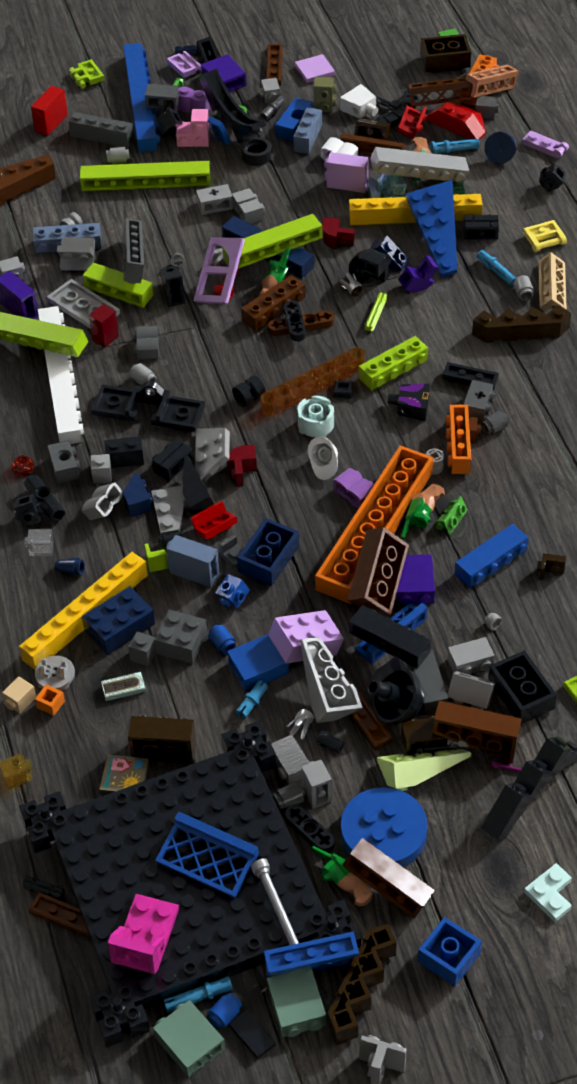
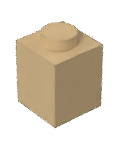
M17 677L2 692L5 706L19 714L36 698L34 686L21 677Z

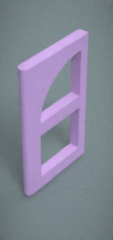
M210 237L194 302L228 304L245 239ZM215 246L225 248L229 255V267L210 266ZM208 274L226 275L221 296L203 295Z

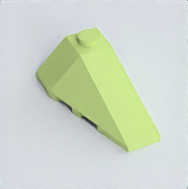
M463 749L434 752L435 755L433 756L431 753H416V757L395 754L377 757V762L386 784L395 789L405 791L408 790V787L416 786L471 757V752Z

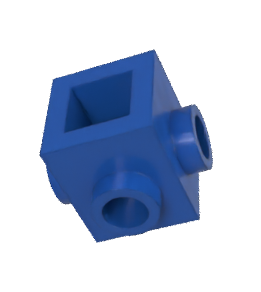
M227 574L215 593L220 598L219 602L222 605L238 609L250 589L243 580Z

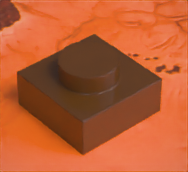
M470 417V443H476V436H480L481 425H477L478 417Z

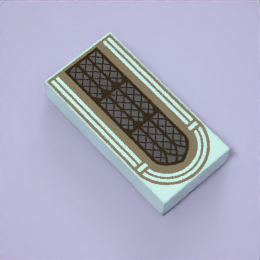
M141 672L101 681L106 701L146 692Z

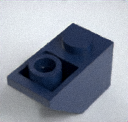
M387 235L375 241L370 249L390 255L392 262L388 265V268L401 271L409 260Z
M138 473L133 475L123 491L124 505L130 517L152 511V495L146 491V482L140 478Z

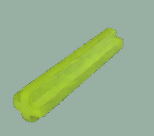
M380 292L365 323L366 331H374L387 300L386 293Z

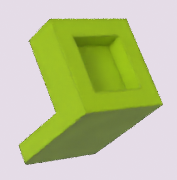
M144 544L149 571L169 569L165 550L150 552L149 544Z

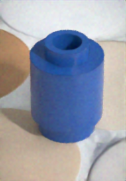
M215 625L209 630L208 638L219 652L227 654V651L236 647L235 639L224 625Z
M232 993L223 995L208 1011L209 1021L217 1028L219 1026L225 1028L240 1012L242 1007L240 1000Z

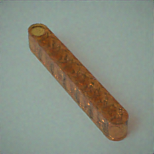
M359 347L352 348L261 395V412L266 416H272L335 384V380H343L359 372V365L365 363V351Z

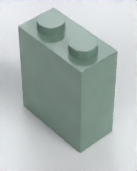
M311 967L267 978V989L282 1037H295L301 1032L308 1030L317 1031L326 1026V1013Z
M190 1000L185 1004H179L173 1013L166 1018L163 1017L158 1020L153 1027L155 1039L188 1078L225 1050L224 1038Z

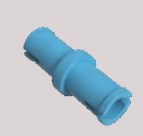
M258 680L250 693H246L244 701L235 711L238 717L243 714L241 718L246 719L253 707H257L260 703L259 699L268 689L266 683H263L261 686L263 681Z

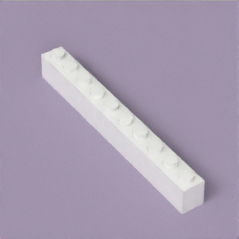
M58 306L38 309L40 321L58 325L65 323L63 313H59ZM44 350L59 442L69 440L70 444L82 442L81 435L84 434L83 424H79L82 421L81 412L76 410L80 409L78 398H74V396H77L76 385L72 386L75 383L74 373H70V371H73L72 361H68V359H71V356Z

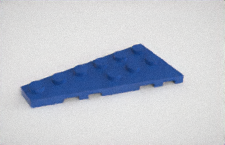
M452 180L407 193L405 198L430 254L438 266L441 278L457 273Z

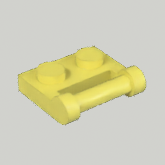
M554 220L524 228L523 231L535 253L547 247L567 243L566 236ZM557 237V238H554V239H551V240H547V241H544V242H540V243L538 242V241L546 240V239H549V238Z

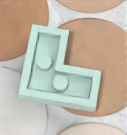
M556 863L525 887L524 893L554 922H557L571 910L572 905L558 892L571 882L572 877Z

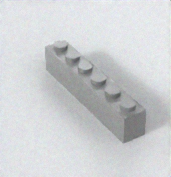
M375 147L370 158L374 173L443 181L452 180V182L464 183L469 173L465 157Z

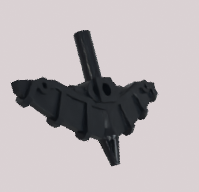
M409 88L406 89L402 98L392 102L375 96L376 103L389 108L385 114L377 117L375 121L390 123V125L393 122L401 121L406 107H411ZM413 94L415 102L416 100H418V96L416 94Z

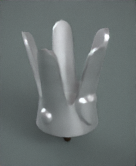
M347 272L346 276L350 283L348 284L343 279H339L340 283L344 285L342 287L347 289L352 296L360 295L363 289L362 285L357 281L354 274L355 280Z
M301 709L295 716V719L287 725L289 727L295 722L290 735H294L304 725L301 733V739H304L309 724L314 719L310 710Z

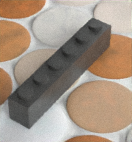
M126 218L123 231L124 281L136 284L141 283L144 269L142 221Z

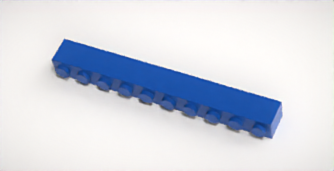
M142 43L124 45V55L138 151L157 150V144L160 143L158 129L154 123L156 119L155 109L145 108V93L147 85L151 84L146 50L142 49Z

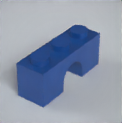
M295 97L287 110L282 113L279 121L275 123L276 137L294 142L293 136L306 108H313V102Z

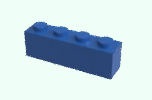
M511 524L456 561L455 575L469 588L480 584L484 578L490 574H495L499 568L505 564L508 565L518 555L524 554L528 549L529 537L514 524Z

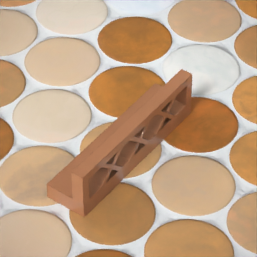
M509 65L467 74L466 80L473 84L471 96L475 98L513 89L519 71Z

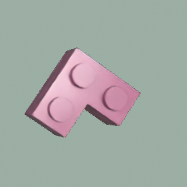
M192 109L191 122H182L183 124L176 130L177 147H209L208 109Z

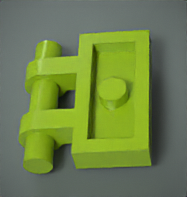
M92 59L78 63V68L76 69L71 67L68 70L71 78L75 79L76 85L81 87V89L86 87V82L92 85L104 81V75Z

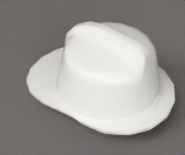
M320 436L311 440L308 445V456L313 471L319 479L328 480L337 472V449L326 437Z

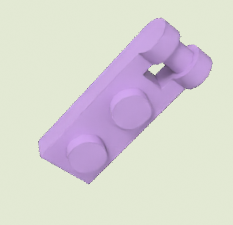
M530 131L522 139L523 145L555 158H560L564 154L563 152L569 149L568 143H560L533 131Z

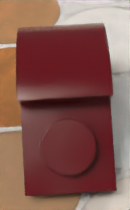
M324 217L322 240L326 246L337 249V245L354 246L355 229L340 228V219Z
M255 444L239 446L229 452L227 472L232 474V479H236V486H244L243 472L257 471Z

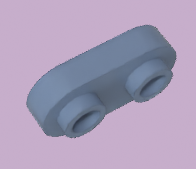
M374 178L367 179L369 198H381L380 191L377 192L378 181H375Z

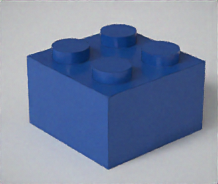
M444 917L418 949V963L456 987L481 954L482 941Z

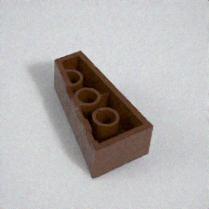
M43 155L0 168V206L4 205L8 199H16L17 195L22 192L26 194L33 187H40L56 179L54 163L49 155Z
M439 701L432 733L457 743L461 740L466 742L468 747L472 749L481 748L488 751V755L495 758L499 755L506 758V762L513 764L522 719Z

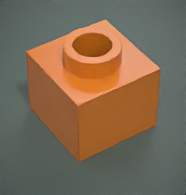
M46 684L35 698L37 709L54 716L65 702L62 691Z

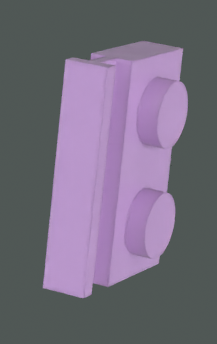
M183 51V54L178 53L167 58V64L183 78L195 74L197 70L201 71V64L186 51Z

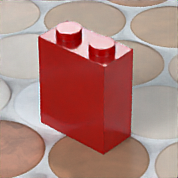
M51 85L31 106L35 132L48 136L68 116L64 89Z

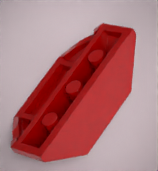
M457 102L442 104L433 109L425 119L469 140L477 138L480 140L486 135L482 113Z

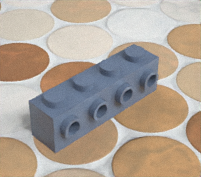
M100 223L33 227L35 253L57 252V245H61L62 237L94 238L95 249H102Z

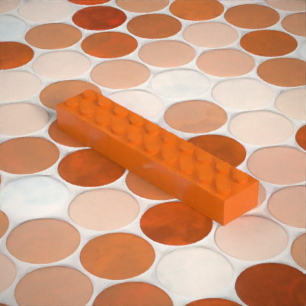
M401 445L399 446L315 575L316 591L351 604L348 601V596L366 531L384 527L395 534L408 513L413 496L421 493L431 477L434 457Z

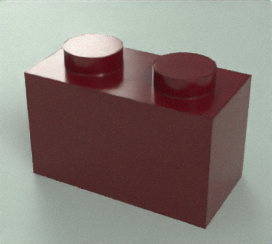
M102 304L89 315L92 341L106 348L119 337L115 310Z

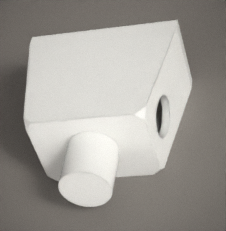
M360 84L340 97V110L357 118H363L368 114L375 116L378 113L376 97Z

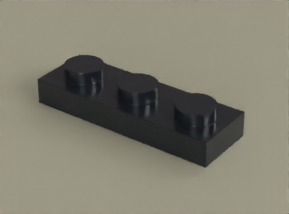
M447 362L442 379L471 385L472 380L493 384V390H495L499 373Z

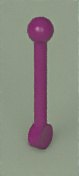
M498 761L491 762V767L494 769L502 768L516 772L522 770L521 768L499 764Z

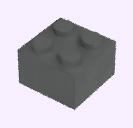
M169 609L154 639L156 654L193 664L207 636L206 619Z

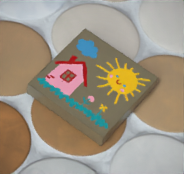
M108 754L99 789L100 794H110L144 782L148 771L149 759Z

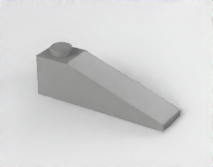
M321 638L301 639L300 643L310 703L317 723L336 721L361 710L363 707L356 688L353 684L348 683L344 677V671L342 668L339 669L334 663L332 654Z

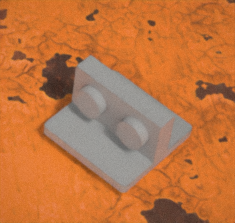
M62 237L61 245H57V253L60 255V270L87 271L92 263H94L95 239Z
M361 1035L359 1059L368 1062L369 1070L367 1076L371 1077L370 1084H381L386 1068L404 1073L407 1049L398 1043H386L380 1041L375 1036L366 1037Z

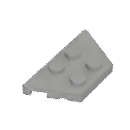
M203 428L196 430L195 469L201 480L209 473L213 475L220 466L229 460L230 432L226 428Z

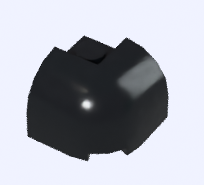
M364 249L358 252L350 261L349 273L355 280L354 274L357 281L361 284H364L369 277L385 282L388 279V265L392 262L391 257L377 250Z

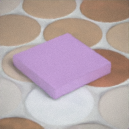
M323 54L295 62V67L306 83L314 82L315 77L335 76L334 69Z

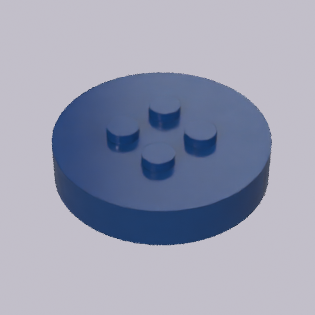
M386 787L366 790L355 796L344 809L341 818L343 846L346 852L350 854L363 838L396 863L405 867L421 854L426 844V814L418 801L401 790Z

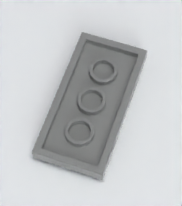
M70 279L47 296L49 303L58 306L60 310L90 329L89 315L102 304L115 310L117 316L120 314L119 308L73 279Z

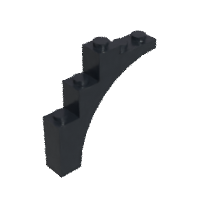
M217 68L198 76L212 112L218 110L225 128L231 126L238 143L256 137L257 133L263 131L262 127L267 126L265 119H255L240 108L227 90Z
M558 736L547 738L535 760L526 761L515 782L504 786L481 829L497 840L507 838L519 817L540 790L563 768L577 761V745L570 741L566 742Z

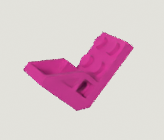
M135 894L124 927L119 926L110 935L108 948L111 963L155 974L159 969L179 911V905Z

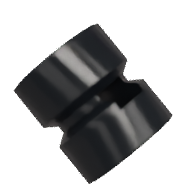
M253 375L246 379L244 383L241 382L234 386L232 394L241 407H246L253 403L254 400L265 396L266 389L260 378Z

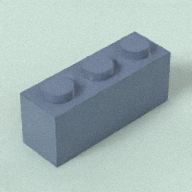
M306 108L293 136L294 152L310 153L322 127V110Z

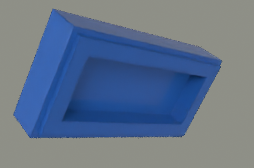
M210 116L208 123L215 138L228 145L231 140L223 123Z

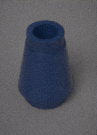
M79 557L57 559L55 570L77 577L83 575L85 562L80 560Z

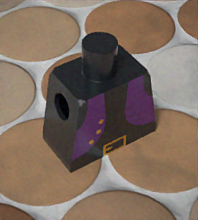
M172 266L161 269L162 288L168 306L185 304L183 279L178 267ZM174 289L177 292L175 294H172L171 290Z
M402 384L399 394H388V404L398 405V415L426 421L430 384Z

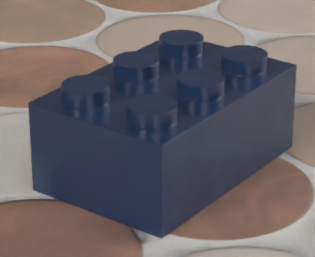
M265 518L237 557L238 572L272 586L299 548V531Z
M131 586L82 616L84 631L107 655L133 639L136 632L142 633L155 625L153 609Z

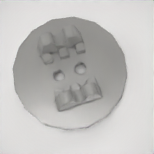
M62 656L42 658V661L38 663L35 669L37 685L42 689L47 684L61 691L66 690L75 676V668L72 662Z

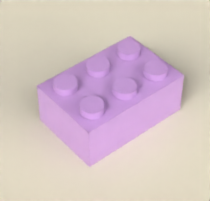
M326 610L277 617L274 619L268 633L285 663L303 661L301 639L320 637L332 656L337 655L344 640Z

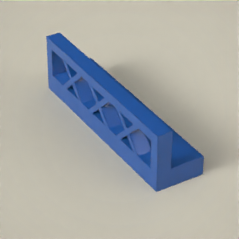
M410 603L391 619L402 626L409 627L413 631L427 620L428 607L423 603L417 607ZM362 641L355 647V652L372 665L386 654V652L365 641ZM366 646H369L367 652L363 650Z

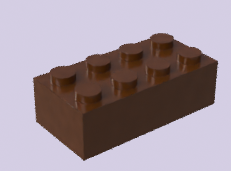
M384 527L367 530L348 601L359 608L363 605L374 609L383 616L391 615L409 544Z

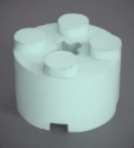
M311 396L312 399L308 400L306 398L303 399L297 409L299 432L310 437H326L334 427V407L331 405V401L322 396Z

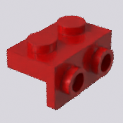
M407 106L397 132L414 139L416 133L420 134L423 125L421 123L425 122L427 108L424 107L422 112Z
M222 501L191 517L195 533L206 540L216 537L218 533L229 530L234 524L238 523L236 516L226 511Z

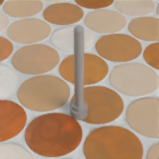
M263 858L253 862L250 866L253 874L261 878L289 944H298L296 935L269 877L270 866L267 859Z

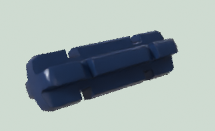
M176 46L175 54H183V51H186L189 55L196 54L197 46Z

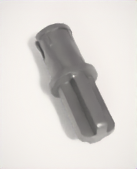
M279 96L273 103H269L266 109L259 114L260 118L267 121L273 114L278 112V109L285 103V99Z

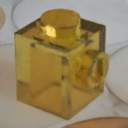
M22 753L0 762L1 775L8 789L32 780L30 771H33L32 764L29 759L25 760Z

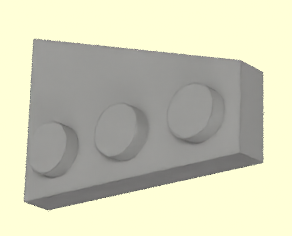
M183 485L151 491L160 535L179 533L185 507L183 501L186 500L183 495Z

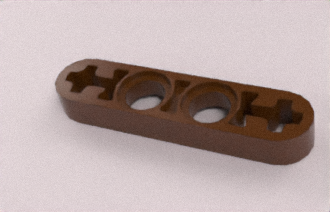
M331 311L302 314L306 331L328 328L334 325V314ZM286 318L271 320L268 323L269 334L272 336L288 335ZM293 319L291 320V322L296 323L299 322V320ZM308 320L314 321L311 324L306 323Z

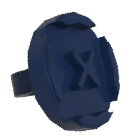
M495 132L485 141V155L493 163H507L516 154V141L507 132Z

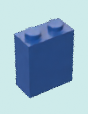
M268 634L227 651L228 664L245 692L252 690L258 680L263 681L261 684L263 685V683L271 682L289 674V665L291 663H285Z

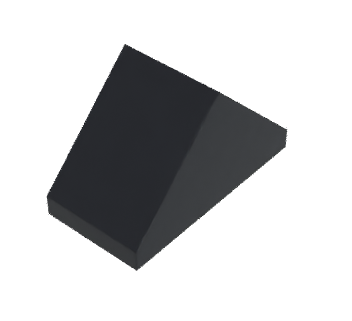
M211 36L196 42L197 57L201 64L219 58Z

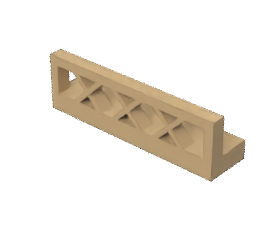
M550 252L539 261V308L546 311L554 305L556 307L558 305L566 310L565 262Z

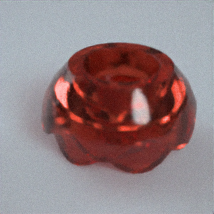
M20 455L13 460L11 467L16 475L27 476L34 470L35 463L29 456Z

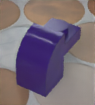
M425 256L417 269L407 266L398 280L407 291L419 292L425 290L434 283L431 277L438 269V266L432 257Z

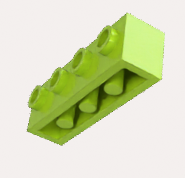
M92 263L83 274L85 288L142 308L145 307L154 295L152 282L142 279L141 283H128L124 281L123 272L103 265Z
M414 336L359 365V379L371 391L381 387L388 381L425 363L428 360V347Z

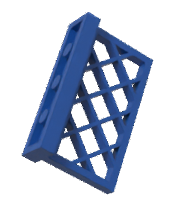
M178 812L175 817V824L155 861L236 898L251 868V864L256 861L259 855V850L253 844ZM178 829L187 833L188 840L176 844L174 836ZM203 840L207 843V849L195 852L193 842ZM190 844L193 854L181 858L178 848ZM173 849L176 850L177 860L168 862L163 859L166 852ZM218 849L225 850L228 857L215 862L212 851ZM210 852L213 863L200 867L197 857ZM240 857L248 860L244 868L234 869L232 860ZM195 858L198 868L191 871L184 869L182 862ZM230 862L233 872L220 876L217 866ZM215 867L218 877L210 880L204 878L202 871ZM235 876L237 883L233 891L223 886V879Z
M354 931L264 951L266 981L269 977L311 967L312 972L315 973L351 965L354 957L359 956Z

